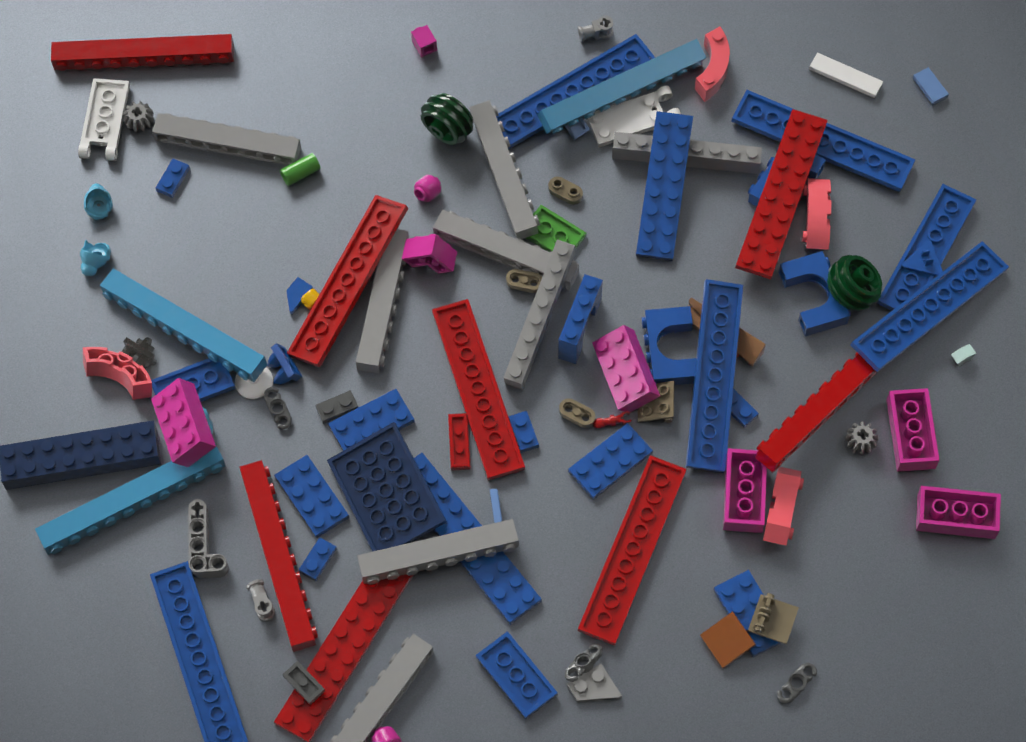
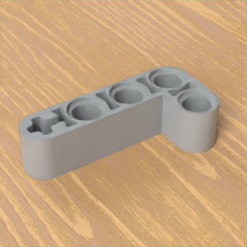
M193 500L188 508L189 568L196 578L224 577L229 571L226 558L221 554H209V512L207 506L202 500ZM198 509H200V511H199V516H200V518H198V517H197V514H196V513L198 512ZM197 527H203L202 531L194 532ZM199 545L203 546L202 550L200 551L194 550L195 547ZM217 563H223L221 568H214ZM198 564L204 565L200 570L194 569Z

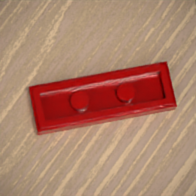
M466 413L448 414L451 471L470 470Z

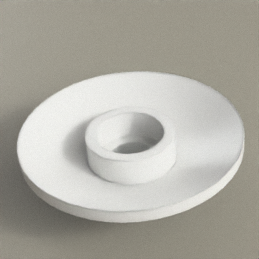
M268 368L263 370L255 382L249 379H242L238 373L235 378V387L238 393L246 399L256 400L263 398L265 390L273 386V376Z

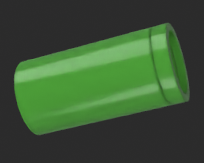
M310 153L280 169V173L285 183L290 186L320 170L321 166L316 156Z

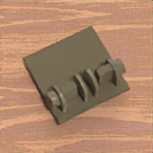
M674 381L656 384L660 397L638 408V423L664 419L666 423L672 422V419H674Z
M767 593L766 596L760 594L748 631L787 644L799 607L774 599L775 596L771 593Z

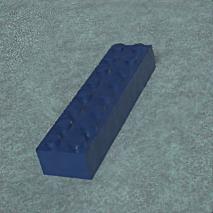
M154 420L0 446L1 482L6 490L161 465L158 432Z

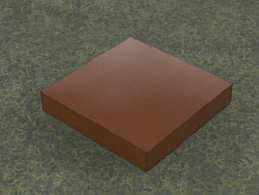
M734 612L729 613L700 634L722 668H726L756 646V643Z

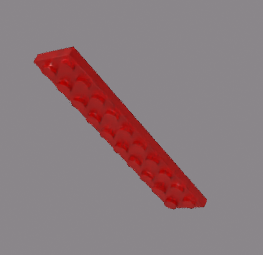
M792 109L735 266L736 269L772 279L826 128L827 119Z
M378 195L374 196L287 351L289 356L316 367H321L409 209L407 205Z
M466 299L432 309L488 481L525 470V465L469 300Z
M650 455L579 624L578 632L614 646L616 645L686 474V468Z
M404 574L400 575L397 579H383L371 585L368 583L364 584L362 580L307 668V671L325 689V692L310 705L294 689L276 717L275 725L305 742H311L413 575Z

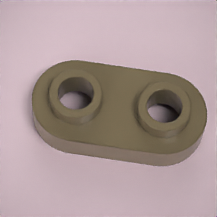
M554 177L548 183V190L553 196L572 205L582 201V189L562 177Z
M512 269L506 275V283L510 288L530 293L537 292L542 280V276L538 273L519 269Z
M570 398L564 399L559 405V413L563 418L583 428H589L594 424L595 412L591 408ZM567 408L572 409L571 412H566L565 410ZM587 417L589 420L583 421L582 418Z

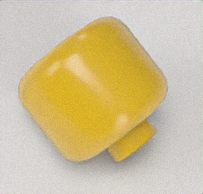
M311 289L302 296L301 302L307 309L311 310L319 293L315 289Z

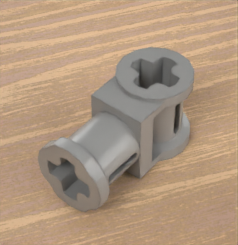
M602 16L598 20L592 21V25L578 26L577 29L581 42L592 37L595 40L610 38L613 35V20L609 16Z
M262 579L254 580L246 587L252 594L255 611L260 620L270 621L275 616V609L264 590V581Z

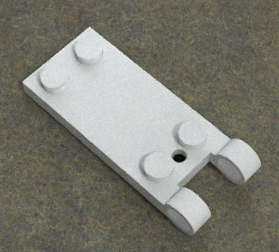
M93 78L78 148L79 158L89 159L91 145L107 146L105 152L107 161L117 160L118 144L124 119L123 111L126 109L130 88L129 81Z
M662 86L655 92L625 101L619 105H612L606 111L600 112L598 110L594 112L595 115L588 118L587 121L598 147L612 144L615 132L642 134L654 130L656 112H663L659 102L667 101L673 96L670 87ZM673 108L668 111V113L681 114L679 108Z

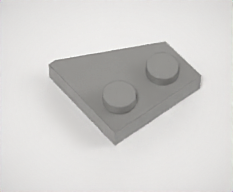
M602 664L579 676L577 681L567 683V687L577 703L589 700L603 701V699L615 698L617 700L622 698L621 693Z

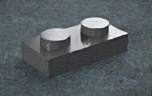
M351 390L315 405L323 424L358 408Z
M298 661L282 674L310 705L325 692V689Z

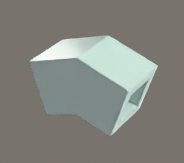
M969 344L961 347L952 353L951 356L957 365L961 366L965 362L972 360L977 353Z

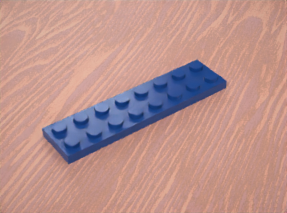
M656 112L636 256L673 261L693 116Z
M942 184L877 304L892 311L935 278V275L905 269L902 267V264L929 239L933 244L939 263L942 265L975 205L976 199Z

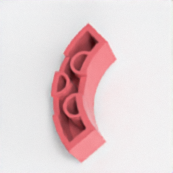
M720 26L705 34L704 47L709 55L710 63L705 71L696 77L695 90L704 102L719 91L728 71L729 43Z
M808 178L807 184H805L803 189V195H806L807 221L806 231H803L802 242H805L806 249L829 250L831 226L830 219H827V216H831V200L829 195L831 193V183L827 179Z
M83 347V365L87 377L101 376L117 381L128 390L132 400L152 397V381L149 374L142 365L139 366L133 361L131 356L121 351L119 353L108 351V348Z
M784 467L778 468L772 499H775V502H770L763 541L786 546L788 539L792 540L794 528H791L795 501L798 489L802 490L804 478H801L802 471Z

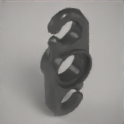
M275 387L267 388L264 392V399L270 414L274 417V421L279 423L281 418L287 419L285 425L278 424L277 428L288 429L291 426L292 418L286 403L281 399V394L278 393L275 398H269L268 396L270 392L278 393L279 389ZM276 404L283 406V410L280 412H274L272 408Z
M592 644L585 652L576 655L574 661L565 670L566 680L570 682L577 681L578 676H582L583 673L592 670L594 664L602 656L603 648L598 644ZM593 649H597V650H598V651L595 652V653H590V650H593ZM588 660L587 664L579 665L581 661ZM578 672V676H570V674Z
M802 664L789 677L787 683L782 686L781 689L783 691L787 690L790 692L789 698H784L782 691H777V697L782 703L786 704L794 701L804 691L807 683L813 679L812 676L804 674L805 668H810L813 676L817 675V669L813 664ZM794 678H799L802 680L803 686L795 688L792 686L791 681Z

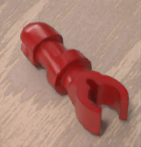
M625 411L617 416L610 415L608 418H597L594 421V426L596 428H604L607 425L616 426L617 423L629 424L632 422L631 419L626 421L621 418L624 415H629L630 412Z

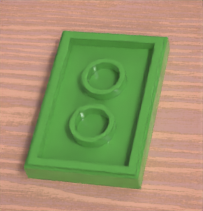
M540 205L533 214V216L537 215L540 226H537L539 233L526 237V239L548 252L553 251L557 239L575 245L576 250L587 233L543 205Z

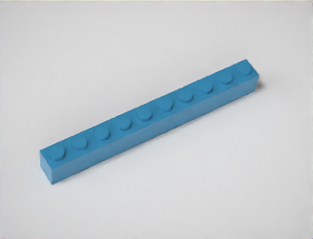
M698 39L692 40L541 110L537 116L546 134L551 132L556 134L562 131L566 125L571 127L579 123V119L583 117L586 120L594 116V112L598 110L600 112L606 111L611 108L610 105L616 103V105L626 101L625 98L630 95L632 98L640 95L641 90L645 88L647 91L657 86L656 83L660 81L666 83L672 79L671 76L673 75L681 76L688 72V68L696 69L702 66V61L707 57Z
M114 268L100 284L103 291L102 294L106 299L110 301L112 299L115 300L120 307L132 310V313L139 318L144 317L152 326L161 327L167 335L176 336L185 345L188 343L196 352L205 353L210 360L222 363L224 368L229 371L234 370L244 380L249 379L255 382L267 366L265 357Z
M216 446L190 467L170 461L35 528L36 533L47 554H56L63 547L69 544L74 545L81 538L87 535L92 536L99 529L105 526L110 527L117 520L123 517L128 518L135 511L141 508L146 509L153 502L164 500L171 493L182 491L189 484L200 482L211 473L220 472L226 466L224 459Z

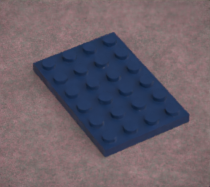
M395 422L327 460L373 552L411 543L447 522Z

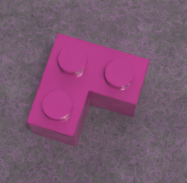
M437 234L415 236L414 238L406 239L402 260L411 267L428 265L438 274L454 271L457 251Z

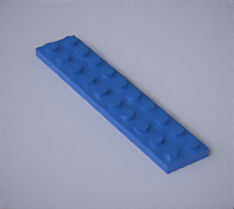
M635 34L498 113L499 116L496 118L498 122H502L505 130L502 134L504 137H508L511 146L508 147V150L544 129L537 116L541 110L655 58V56L639 36Z
M746 90L731 122L781 142L793 108ZM829 123L826 125L816 153L831 164L898 192H901L915 163V159Z
M983 241L852 341L850 346L876 372L880 371L1006 272L1009 266Z
M709 279L704 281L685 466L687 468L725 472L743 285Z
M423 453L417 455L414 459L447 520L445 524L434 529L436 534L442 536L482 526ZM503 551L497 552L496 555L491 557H485L484 555L469 562L465 560L459 561L510 625L542 602L541 597Z
M188 561L150 574L204 742H248Z

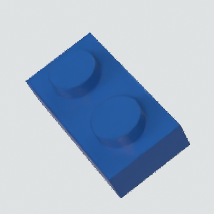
M172 159L158 182L156 191L173 198L190 169L189 165Z
M733 388L731 415L745 428L758 417L759 413Z
M527 411L508 416L520 452L523 453L539 448V443Z
M319 537L299 568V572L317 581L337 550V547Z

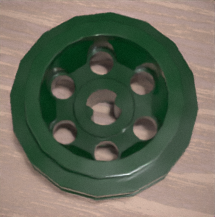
M439 93L438 95H431L421 107L422 114L420 116L423 125L432 135L449 145L462 143L467 138V135L473 131V117L470 111L458 99L449 94Z
M845 255L829 268L828 288L835 300L845 308L858 311L867 310L881 297V276L873 264L864 257Z

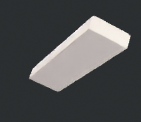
M820 53L816 54L809 67L811 71L873 98L877 96L883 84V81Z

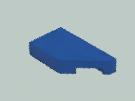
M299 277L286 290L289 311L292 315L302 304V296L313 289L312 285Z

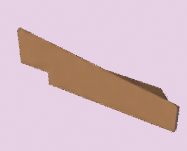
M690 298L688 306L691 307L692 327L699 331L702 304ZM739 327L736 359L740 355L753 367L764 354L766 344Z

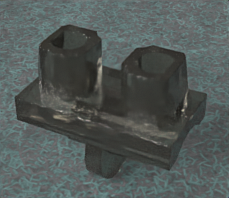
M127 337L123 341L125 347L121 352L132 358L134 355L138 356L139 358L135 362L139 366L142 365L146 369L150 364L154 366L157 363V360L154 359L155 355L152 353L155 348L151 346L152 339L146 337L144 340L138 338L136 343Z

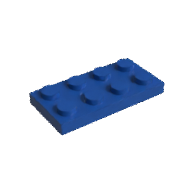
M209 358L151 380L155 395L178 378L194 383L200 402L236 389L229 370L224 368L222 363L218 361L213 362Z
M394 389L328 423V426L344 451L393 422L397 424L400 430L414 423L415 420L397 389Z
M627 423L568 468V472L589 496L595 499L653 454V450Z
M305 455L274 475L316 538L349 518V514L308 455Z
M749 570L714 587L713 590L727 614L734 612L756 643V646L749 650L753 658L781 644V642L748 631L760 594L763 595Z
M508 631L476 654L477 660L525 719L558 695V692Z

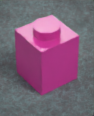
M428 25L417 27L414 31H411L412 42L421 58L437 51V41Z

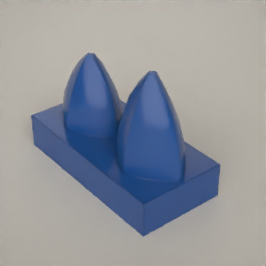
M277 343L271 347L273 353L268 359L267 366H282L277 372L273 383L283 384L292 379L295 381L301 379L303 376L291 356L287 354V349Z

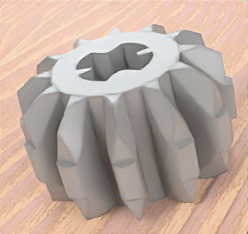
M141 100L138 104L133 101L132 106L126 105L127 110L123 111L124 124L127 125L129 130L134 129L136 133L139 129L144 132L145 127L150 128V123L154 122L153 110L147 103L143 105Z
M863 421L860 422V425L854 423L852 428L849 427L847 429V435L845 436V440L848 441L847 448L854 447L853 453L859 450L861 455L864 454V450L867 453H871L872 448H876V442L879 439V436L875 435L877 432L876 428L870 429L871 423L864 426Z

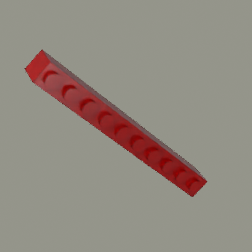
M232 34L51 43V63L54 70L65 71L66 69L135 68L138 66L154 67L156 65L173 66L177 64H225L234 62Z
M857 352L853 360L848 359L843 365V369L841 371L837 370L832 375V380L829 382L825 381L820 386L817 394H811L806 401L807 403L804 406L800 405L795 410V415L792 418L788 416L783 421L782 427L779 430L777 428L774 429L767 441L763 440L757 446L758 452L755 458L772 473L878 373Z
M262 460L240 466L239 468L292 650L296 652L315 646V639L318 638L315 626L311 627L309 622L313 617L310 608L306 609L304 605L307 597L305 590L300 591L299 588L302 580L300 573L294 571L293 566L297 565L294 553L289 554L288 548L292 546L289 536L284 537L283 530H286L284 519H279L278 512H281L278 500L274 501L272 496L276 492L273 483L269 484L267 479L271 477L268 465L264 466Z

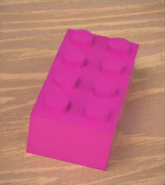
M622 325L592 342L618 410L632 412L660 397L634 329Z
M178 378L151 399L173 463L190 467L216 447L194 383Z
M928 388L889 391L886 402L897 472L936 469L939 463V454Z
M728 448L723 530L763 533L765 525L767 468L755 458L758 450Z
M921 486L917 496L916 531L996 539L1000 531L1001 494Z

